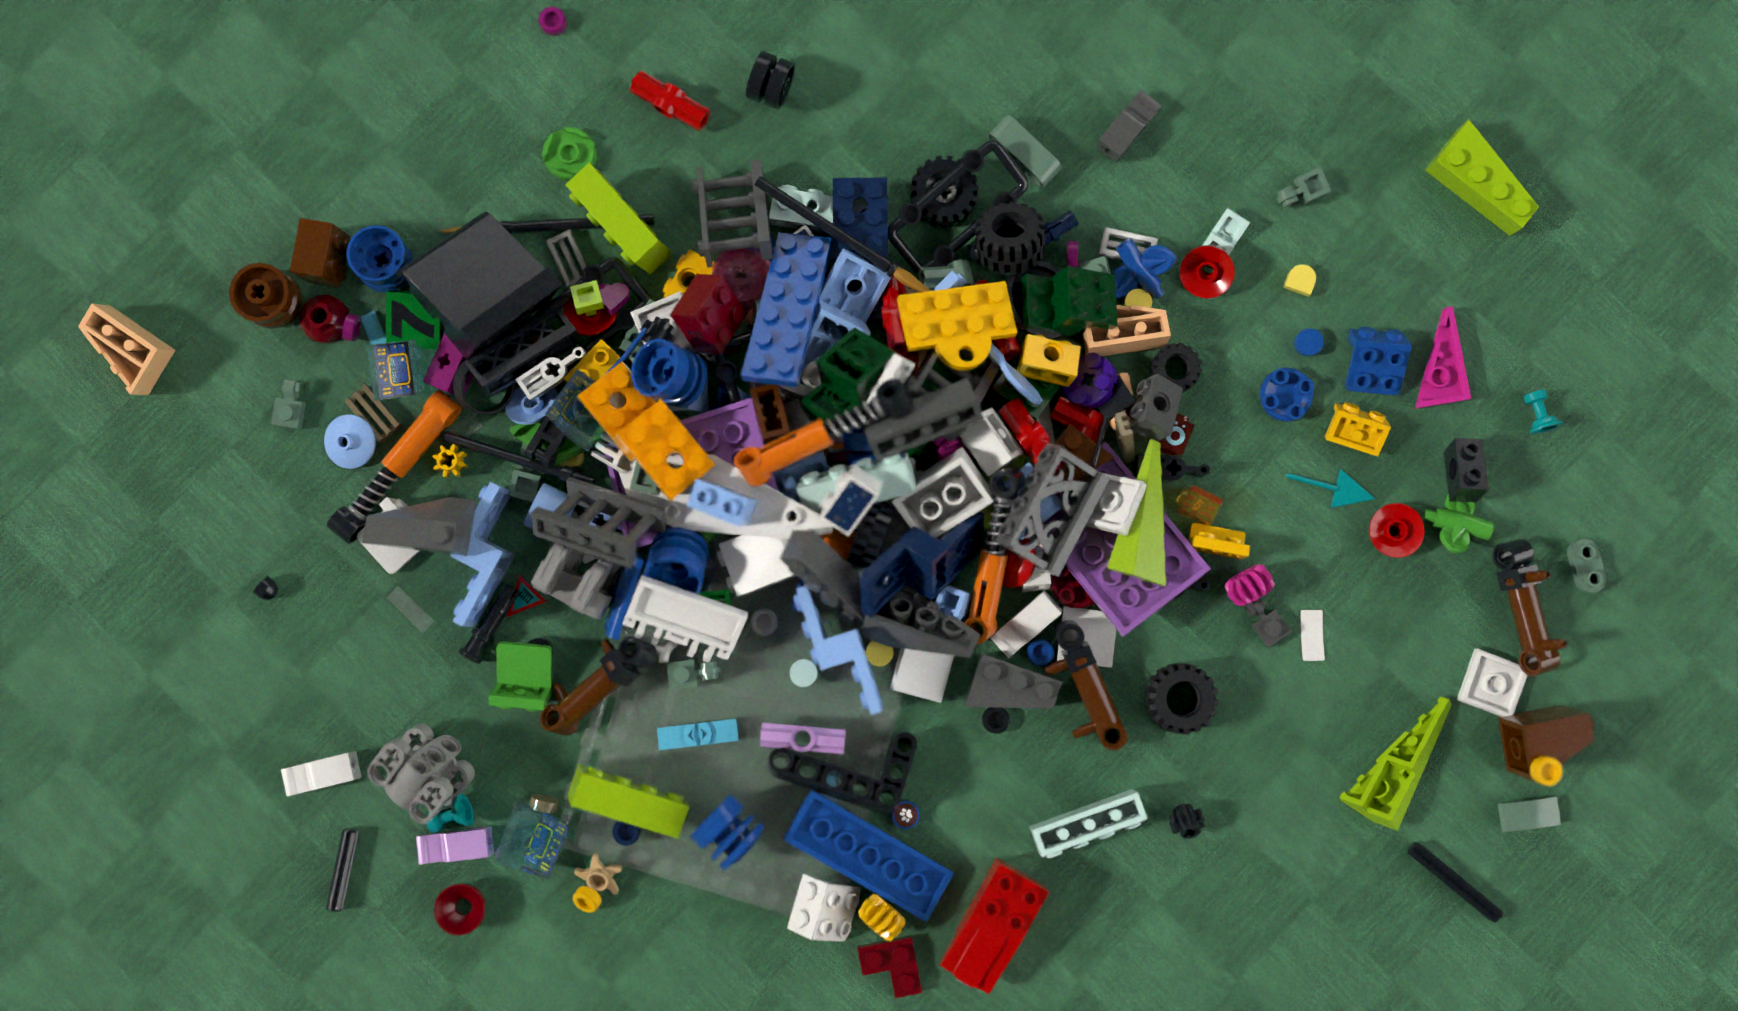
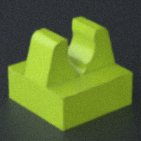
M597 280L570 286L577 315L586 313V317L596 315V310L604 308Z

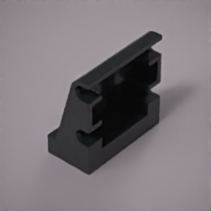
M486 211L402 266L395 273L398 277L404 276L411 286L410 292L432 319L437 317L445 327L444 333L467 361L514 328L522 316L532 315L550 302L562 286V282L549 266L545 269Z

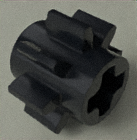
M657 316L653 322L646 319L640 330L643 328L648 329L642 338V341L645 343L655 339H663L673 343L676 338L671 334L674 327Z
M1191 804L1178 805L1173 809V814L1169 815V824L1173 834L1180 832L1181 837L1184 839L1198 836L1201 833V828L1205 827L1203 823L1205 819L1201 809L1194 810Z

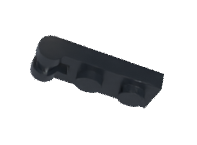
M574 395L563 410L564 414L577 398V395ZM586 408L566 436L546 415L528 444L525 456L533 460L537 458L541 460V464L551 468L557 460L558 453ZM544 442L550 444L546 451L541 449Z

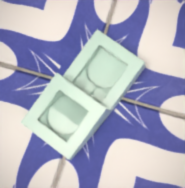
M1227 207L1202 246H1216L1229 255L1250 224V221Z

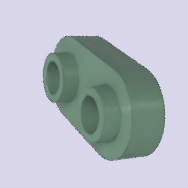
M1589 539L1573 541L1568 546L1567 556L1576 587L1584 593L1601 591L1605 587L1607 579L1598 546ZM1584 548L1589 552L1587 557L1582 553ZM1592 574L1596 578L1594 584L1590 582V576Z

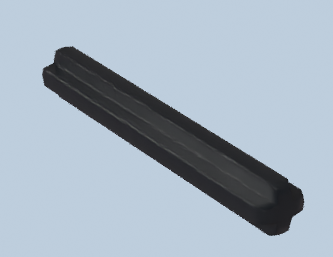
M1414 842L1409 847L1407 852L1410 856L1487 919L1496 923L1503 916V911L1422 844Z

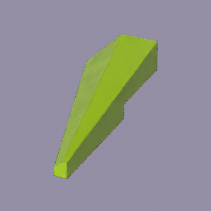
M1150 439L1136 479L1143 481L1147 487L1127 536L1121 534L1117 536L1107 568L1113 572L1166 587L1161 443Z
M1439 697L1437 699L1438 704L1426 715L1423 713L1418 718L1419 722L1409 732L1405 731L1376 759V765L1365 775L1361 774L1356 779L1357 783L1347 793L1343 792L1339 799L1372 822L1398 831L1452 706L1450 700Z

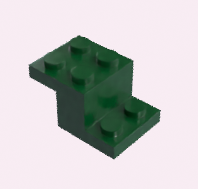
M1067 266L1051 278L1026 274L1021 278L1023 329L1071 337L1087 326L1110 330L1118 326L1114 274Z
M854 327L816 360L821 384L802 400L803 408L826 422L827 419L830 421L835 419L836 415H844L845 410L850 412L854 410V406L857 408L862 406V403H866L869 399L873 386L878 383V376L884 372L886 363L896 352Z

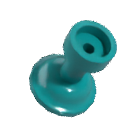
M1545 389L1523 396L1526 405L1533 406L1537 418L1532 423V429L1529 431L1530 435L1544 433L1563 425V421H1559L1555 416H1548L1543 402L1548 398Z
M463 794L458 795L451 805V810L443 813L439 812L426 824L430 832L437 833L442 831L445 827L444 824L453 820L458 824H463L467 827L471 826L474 822V812L468 798Z

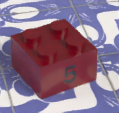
M696 274L670 313L672 319L697 353L718 355L723 353L747 315L723 276Z

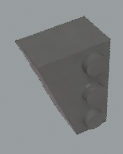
M981 654L963 706L1053 709L1062 682Z

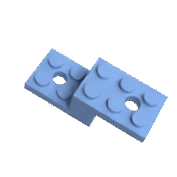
M844 248L842 249L822 287L802 371L807 364L818 360L854 327L868 336L871 334L866 321L891 277L887 276V272L884 273L875 264ZM851 280H860L862 286L858 291L851 292L847 289L848 283ZM801 372L799 384L805 386V384H804V382H803V379H802V372Z
M492 482L488 486H484L479 493L478 500L480 502L474 513L467 556L450 555L479 571V574H475L468 583L467 589L469 592L464 600L461 599L454 609L456 616L453 622L462 627H476L516 555L487 540L511 497L508 496L509 489Z
M806 586L796 588L798 595L793 597L798 612L803 611L806 622L802 623L806 639L811 638L814 649L810 650L814 665H820L821 670L854 660L855 665L851 666L855 682H861L863 692L859 694L863 709H869L871 715L882 712L884 707L870 662L868 661L860 630L856 629L827 638L813 591L809 590Z

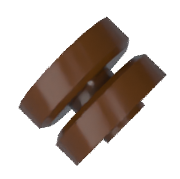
M261 262L249 264L239 270L232 279L229 288L230 303L236 313L256 325L269 329L281 328L292 322L300 312L303 301L301 289L292 277L273 265Z

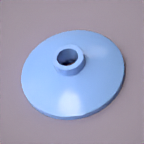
M519 387L514 391L511 401L505 407L506 414L510 420L517 424L527 425L545 419L546 412L558 397L557 390L554 387L536 400L531 401L522 388Z
M342 415L334 419L327 427L324 445L329 458L335 464L343 468L353 469L365 465L371 459L375 451L376 438L372 427L365 419L357 415ZM344 437H345V438L347 439V441H348L346 447L344 446V443H343Z

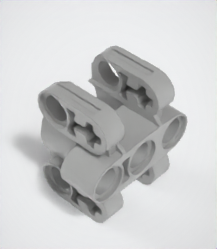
M555 543L546 559L542 560L531 584L535 589L555 597L579 613L601 620L613 598L610 593L621 574L623 566L608 560L599 559L582 576L576 573L584 558V552Z
M420 723L410 728L401 739L392 740L380 750L368 767V777L373 784L383 786L386 794L395 804L409 810L410 816L415 822L425 824L434 818L444 805H451L455 801V797L465 791L474 779L475 771L469 762L465 760L457 761L455 759L461 751V745L457 739L450 735H442L434 739L432 729L428 725ZM419 734H420V735L422 736V737L420 738V741H421V742H419V743L416 744V745L413 744V742L416 741V739L418 738V736H419ZM378 765L386 769L387 778L382 777L378 773ZM459 771H461L463 773L461 775V779L457 782L454 781L453 779L456 778L459 774ZM419 803H423L428 807L429 815H424L420 811Z

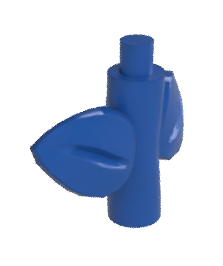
M1132 238L1118 245L1116 251L1124 265L1118 267L1112 273L1115 275L1116 299L1126 297L1130 291L1137 289L1139 285L1147 293L1151 292L1155 299L1161 297L1164 291L1159 286L1162 281L1157 275L1164 274L1172 268L1176 261L1175 254L1164 246L1154 245L1143 251L1141 255Z

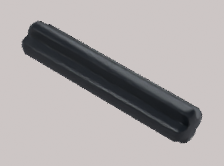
M343 829L341 833L326 905L329 911L339 912L344 906L359 834L355 829Z

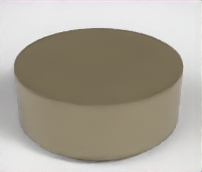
M533 794L531 795L529 806L535 811L554 813L557 811L559 800L547 795Z

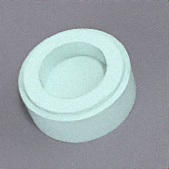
M800 659L793 663L790 668L792 682L800 687L810 686L815 682L818 675L817 667L808 659Z

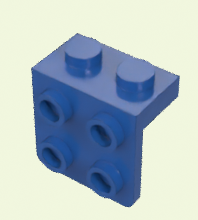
M1365 326L1359 329L1350 328L1348 340L1354 349L1345 382L1346 389L1354 392L1398 395L1402 387L1412 348L1405 334L1395 329H1388L1387 332H1382Z

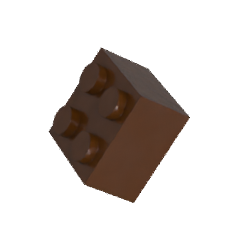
M300 218L290 272L311 284L341 288L342 281L347 276L345 264L347 247L351 236L333 223Z

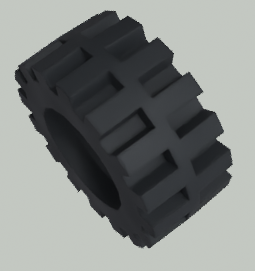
M1172 343L1157 352L1152 359L1150 373H1152V376L1156 373L1183 388L1182 392H1185L1200 378L1199 376L1202 373L1200 365L1202 362L1197 357L1199 354L1193 352L1191 346L1188 345L1186 347L1184 343ZM1174 357L1183 360L1187 367L1186 375L1182 379L1170 378L1165 371L1167 360Z

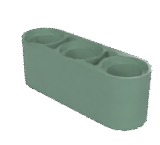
M1006 115L988 133L989 140L1001 143L1021 171L1040 188H1044L1062 169L1060 162L1010 115Z

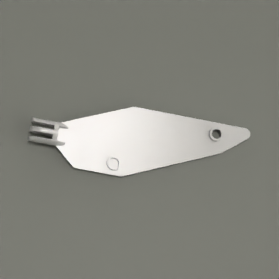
M603 431L600 437L618 447L610 436ZM597 441L595 447L614 458V460L597 451H592L591 456L619 472L627 496L664 507L666 524L673 528L682 527L694 531L788 540L793 530H814L818 535L830 533L833 529V526L820 519L819 514L765 483L759 486L749 485L737 467L716 455L707 454L715 466L699 479L712 481L758 499L748 526H736L688 507L687 503L695 482L670 502L661 490L659 496L630 489L636 459L630 462L620 448L618 450L604 442ZM670 454L667 457V464L671 468L678 469L682 467L683 461L679 455ZM792 511L797 514V519L794 522L790 519Z

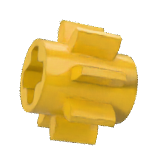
M452 444L450 450L441 445V452L438 455L432 456L437 460L434 470H444L443 477L446 478L450 477L451 472L455 476L460 477V470L463 467H468L463 459L467 456V453H457L458 446ZM449 456L455 458L451 461L452 466L446 465L449 462Z

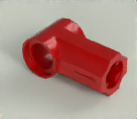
M1061 396L1049 417L1066 427L1071 424L1095 443L1098 440L1104 420L1100 412L1090 408L1084 409Z

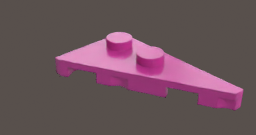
M1453 306L1442 309L1417 397L1416 409L1471 399Z

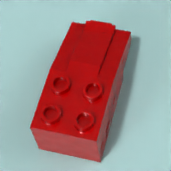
M996 857L981 887L978 889L959 923L956 934L941 959L940 967L951 972L957 981L967 987L978 988L989 995L1023 941L1049 894L1046 886Z

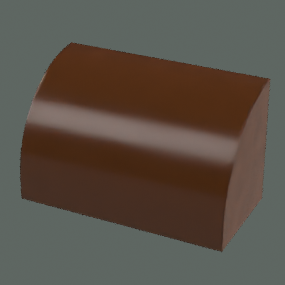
M769 384L750 389L763 444L766 445L789 434L790 430L778 385Z

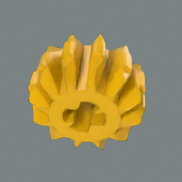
M872 894L862 903L861 908L858 910L859 917L886 941H892L895 936L897 937L906 924L904 917L878 894Z

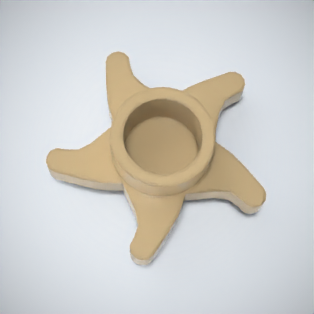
M594 853L590 868L581 869L577 867L574 874L586 880L587 886L596 892L608 889L616 895L619 888L612 876L615 873L621 872L622 865L613 864L605 866L599 860V854Z

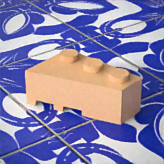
M91 304L78 326L96 351L102 354L111 365L109 368L112 372L119 375L127 386L126 390L130 395H149L175 352V349L109 305Z
M1117 305L1118 326L1112 330L1087 326L1081 330L1085 355L1093 352L1102 357L1162 348L1167 346L1171 337L1166 310L1131 305L1130 307Z

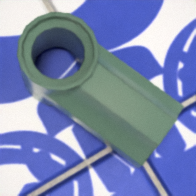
M956 260L947 266L921 268L919 271V281L931 291L951 271H954L956 274L960 273L967 280L962 287L975 284L970 262L967 260Z

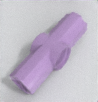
M762 722L760 747H782L800 752L814 751L844 754L846 729ZM802 730L807 731L811 736L810 743L804 746L798 744L795 738L796 733Z

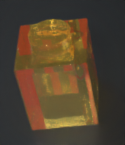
M1192 485L1187 490L1183 489L1176 502L1180 505L1177 512L1201 524L1211 525L1223 499Z

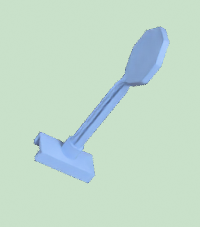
M951 271L932 291L962 287L967 280L960 273L956 274L954 271ZM991 342L988 357L1001 367L1006 378L1022 395L1033 404L1039 405L1043 400L1038 391L1022 374L1007 363L1003 354Z

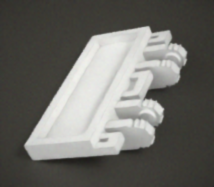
M641 575L622 625L634 628L636 621H639L634 637L639 639L644 634L646 624L655 626V630L650 637V644L657 645L663 629L666 630L664 639L687 646L689 639H691L686 655L692 658L696 654L699 642L708 644L703 653V661L709 663L716 648H719L717 657L728 660L747 620L748 612Z

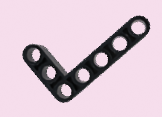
M909 732L897 734L891 744L880 780L782 747L774 749L769 755L768 769L775 778L810 790L812 789L821 794L880 814L888 815L896 810L900 802L918 743L914 735ZM905 742L910 746L911 751L903 753L898 750L897 744ZM777 758H784L788 761V766L780 769L775 767L773 762ZM810 767L814 770L815 774L810 778H805L800 774V769ZM890 768H898L902 772V777L894 779L889 775L888 770ZM832 775L837 776L841 780V784L837 787H832L828 785L826 779ZM855 785H863L868 793L865 796H858L854 793L853 787ZM882 794H889L893 797L894 803L892 805H884L879 797Z

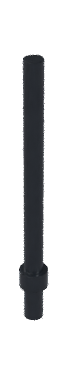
M448 431L443 435L444 442L559 477L562 482H566L569 477L593 485L596 482L595 477L577 472L576 468L570 466L560 467L553 465L551 468H548L541 464V460H533L519 453Z

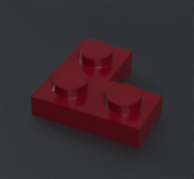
M912 935L895 938L892 941L885 940L857 946L862 976L890 971L895 998L922 993Z

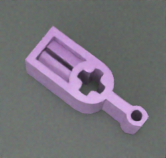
M492 826L416 836L419 864L486 858L494 854Z

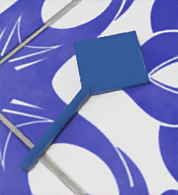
M647 328L641 330L625 353L606 373L622 361L624 363L627 361L626 359L645 336Z

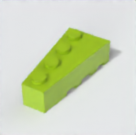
M1469 119L1455 131L1425 169L1426 172L1509 236L1522 229L1539 208L1537 203Z
M588 163L565 184L572 192L569 195L572 201L579 208L584 205L589 211L586 214L587 218L596 227L601 225L606 230L603 236L613 246L618 244L622 248L623 252L620 255L630 266L635 263L651 275L673 254L668 246L656 238L658 235L642 219L640 220L638 213L622 199L617 190L591 163Z
M578 764L567 794L570 806L670 837L679 838L690 807L684 801V796L674 792H668L667 795L658 792V788L645 783H642L641 786L631 782V779L624 776H613L601 769Z

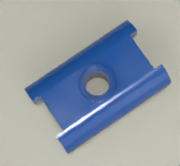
M636 551L637 562L631 568L626 566L622 568L603 627L607 629L605 635L616 640L619 639L623 627L622 623L636 590V584L644 560L639 557V551Z

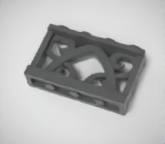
M1048 443L1040 452L1032 473L1027 476L1025 486L1019 497L1013 502L1012 510L1005 523L1001 525L995 542L1032 563L1040 570L1058 577L1110 478L1066 451L1065 448ZM1060 461H1063L1067 468L1065 480H1063L1064 474L1061 468H1058L1057 474L1053 476ZM1075 469L1085 474L1081 481L1073 480ZM1061 492L1060 503L1064 511L1061 520H1053L1043 526L1040 515V501L1054 493ZM1068 497H1072L1070 503L1068 504ZM1026 527V533L1022 537L1029 538L1034 536V538L1028 544L1020 545L1018 539ZM1056 527L1054 533L1049 532L1052 528ZM1037 545L1043 551L1040 558L1029 552Z

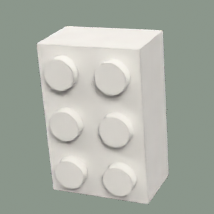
M961 447L915 477L917 481L915 493L892 498V503L910 528L916 526L936 538L993 502V492L966 451Z

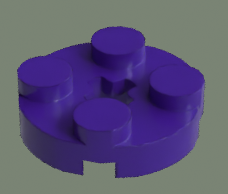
M1092 352L1079 357L1077 376L1069 387L1063 386L1064 392L1071 402L1080 407H1086L1087 409L1097 408L1111 398L1114 383L1117 384L1118 380L1117 371L1111 362L1097 353ZM1090 376H1095V378L1092 380V386L1089 387L1087 384H1085L1086 380Z

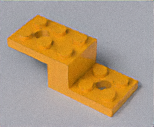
M623 362L619 363L578 395L577 398L629 461L632 462L636 459L670 502L692 485L696 479L702 477L715 466L713 461L662 399L655 402L652 398L642 395L634 387L632 373ZM614 394L622 395L625 399V406L614 408L610 404V397ZM670 454L679 455L683 461L682 467L678 469L671 468L667 464V457Z

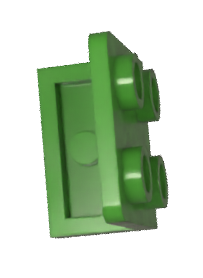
M501 641L496 647L497 684L489 694V705L499 706L502 709L523 708L531 712L544 710L553 695L552 648L548 645Z

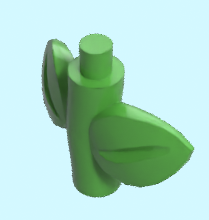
M1449 494L1445 500V509L1437 508L1436 511L1425 509L1423 513V520L1431 521L1432 526L1442 528L1440 531V541L1450 552L1456 554L1463 553L1469 548L1470 535L1488 541L1494 528L1493 522L1473 516L1475 502H1449Z

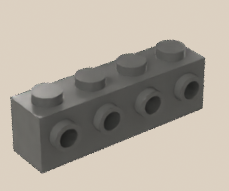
M968 378L913 399L911 412L903 418L891 419L885 415L879 417L878 420L870 419L869 424H862L876 460L879 461L984 420L971 384Z
M793 530L779 558L788 566L789 572L804 581L805 586L820 596L821 601L825 605L835 610L841 620L846 622H852L853 620L864 621L865 614L862 613L860 575L814 530Z

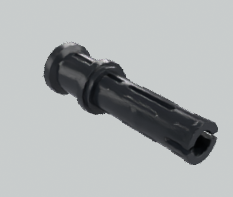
M505 583L504 588L480 626L472 629V636L466 646L460 648L459 653L477 664L482 662L481 657L489 644L494 643L495 636L493 635L521 593L520 590Z

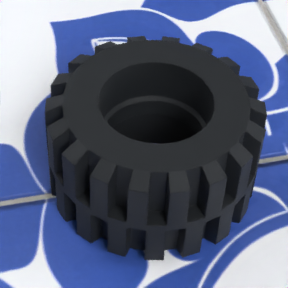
M1010 201V204H1005L1002 202L998 203L996 207H989L988 212L983 211L980 219H977L975 228L977 255L981 259L983 266H988L990 271L994 272L997 270L999 274L1003 275L1005 273L1015 275L1019 271L1024 273L1028 271V267L1034 268L1037 265V261H1041L1043 258V253H1045V226L1041 214L1036 213L1035 208H1028L1025 203L1016 204V202Z
M1169 664L1165 668L1158 669L1155 675H1151L1149 678L1150 683L1148 686H1145L1144 690L1147 692L1146 697H1144V703L1148 707L1146 711L1148 715L1152 716L1154 723L1165 730L1177 734H1190V732L1201 731L1202 726L1207 727L1211 723L1209 719L1215 717L1217 713L1214 711L1215 705L1219 706V700L1216 699V694L1219 693L1218 689L1213 687V679L1208 677L1204 670L1188 664ZM1177 682L1188 683L1195 693V703L1192 709L1184 715L1172 713L1167 705V693Z

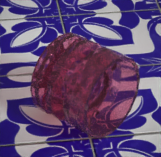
M751 247L723 251L718 255L713 264L712 275H722L744 310L749 311L753 308L754 299H761L769 268L767 261L762 260L761 253ZM745 272L747 278L743 279L740 277L738 279L736 273L743 274Z

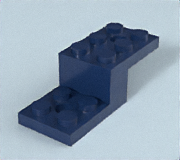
M887 177L833 178V224L878 254L888 258ZM856 200L866 201L868 204L867 210L862 213L856 212L852 208ZM833 237L834 264L843 248L867 260ZM858 279L851 280L848 283L847 289L854 292L855 289L862 286V282ZM882 295L867 321H883Z
M978 511L960 522L950 533L947 532L941 541L916 526H913L907 533L900 535L897 542L888 550H884L879 558L871 566H867L860 575L862 613L871 618L905 585L933 600L980 554V550L983 548L984 513Z

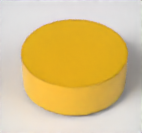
M1540 756L1532 762L1530 774L1537 783L1552 786L1560 781L1563 769L1558 760L1549 756Z
M580 886L572 897L576 907L587 913L596 912L602 903L599 893L587 886Z

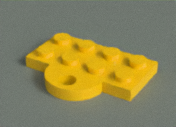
M1006 281L899 295L897 298L907 351L935 348L940 360L955 370L967 371L978 367L990 352L991 340L1015 337L1017 334ZM963 349L970 351L973 356L972 361H963L959 357V351Z

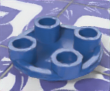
M1287 367L1276 369L1267 375L1261 384L1259 394L1261 405L1266 413L1276 420L1288 422L1300 419L1312 405L1314 383L1297 369Z

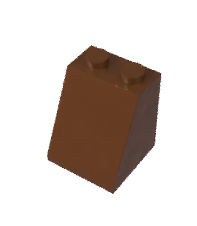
M1558 705L1516 713L1511 716L1498 717L1507 771L1531 781L1535 780L1530 774V767L1536 758L1549 756L1562 764L1594 741V722L1590 714L1567 706Z

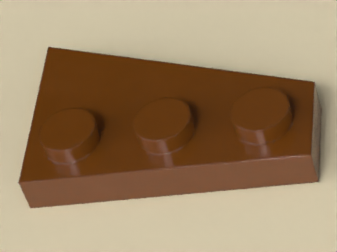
M1069 424L1054 445L1065 448L1066 451L1091 466L1096 443ZM1101 447L1097 465L1094 469L1096 470L1103 464L1108 463L1114 456ZM1065 466V468L1062 469L1063 474H1064L1063 480H1065V478H1066V473H1067V468H1066V466ZM1075 469L1073 480L1079 481L1085 474Z

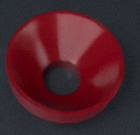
M317 295L303 305L299 317L300 325L303 332L313 341L323 344L333 343L342 338L344 321L350 312L345 303L331 295ZM318 309H325L327 313L326 320L323 323L316 324L313 320L314 312Z
M465 883L453 884L445 888L438 895L434 904V916L437 924L442 930L452 935L461 936L473 932L482 923L486 914V902L483 894L476 887ZM465 898L471 902L472 909L469 914H461L457 910L459 899Z

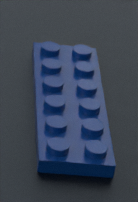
M778 233L773 259H771L741 373L743 381L798 387L833 246L832 238Z
M812 789L783 836L784 841L927 922L954 875V872Z

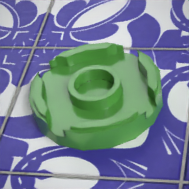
M565 127L548 136L543 145L542 157L545 166L553 176L563 181H570L588 163L595 166L597 153L595 144L587 133L578 128Z

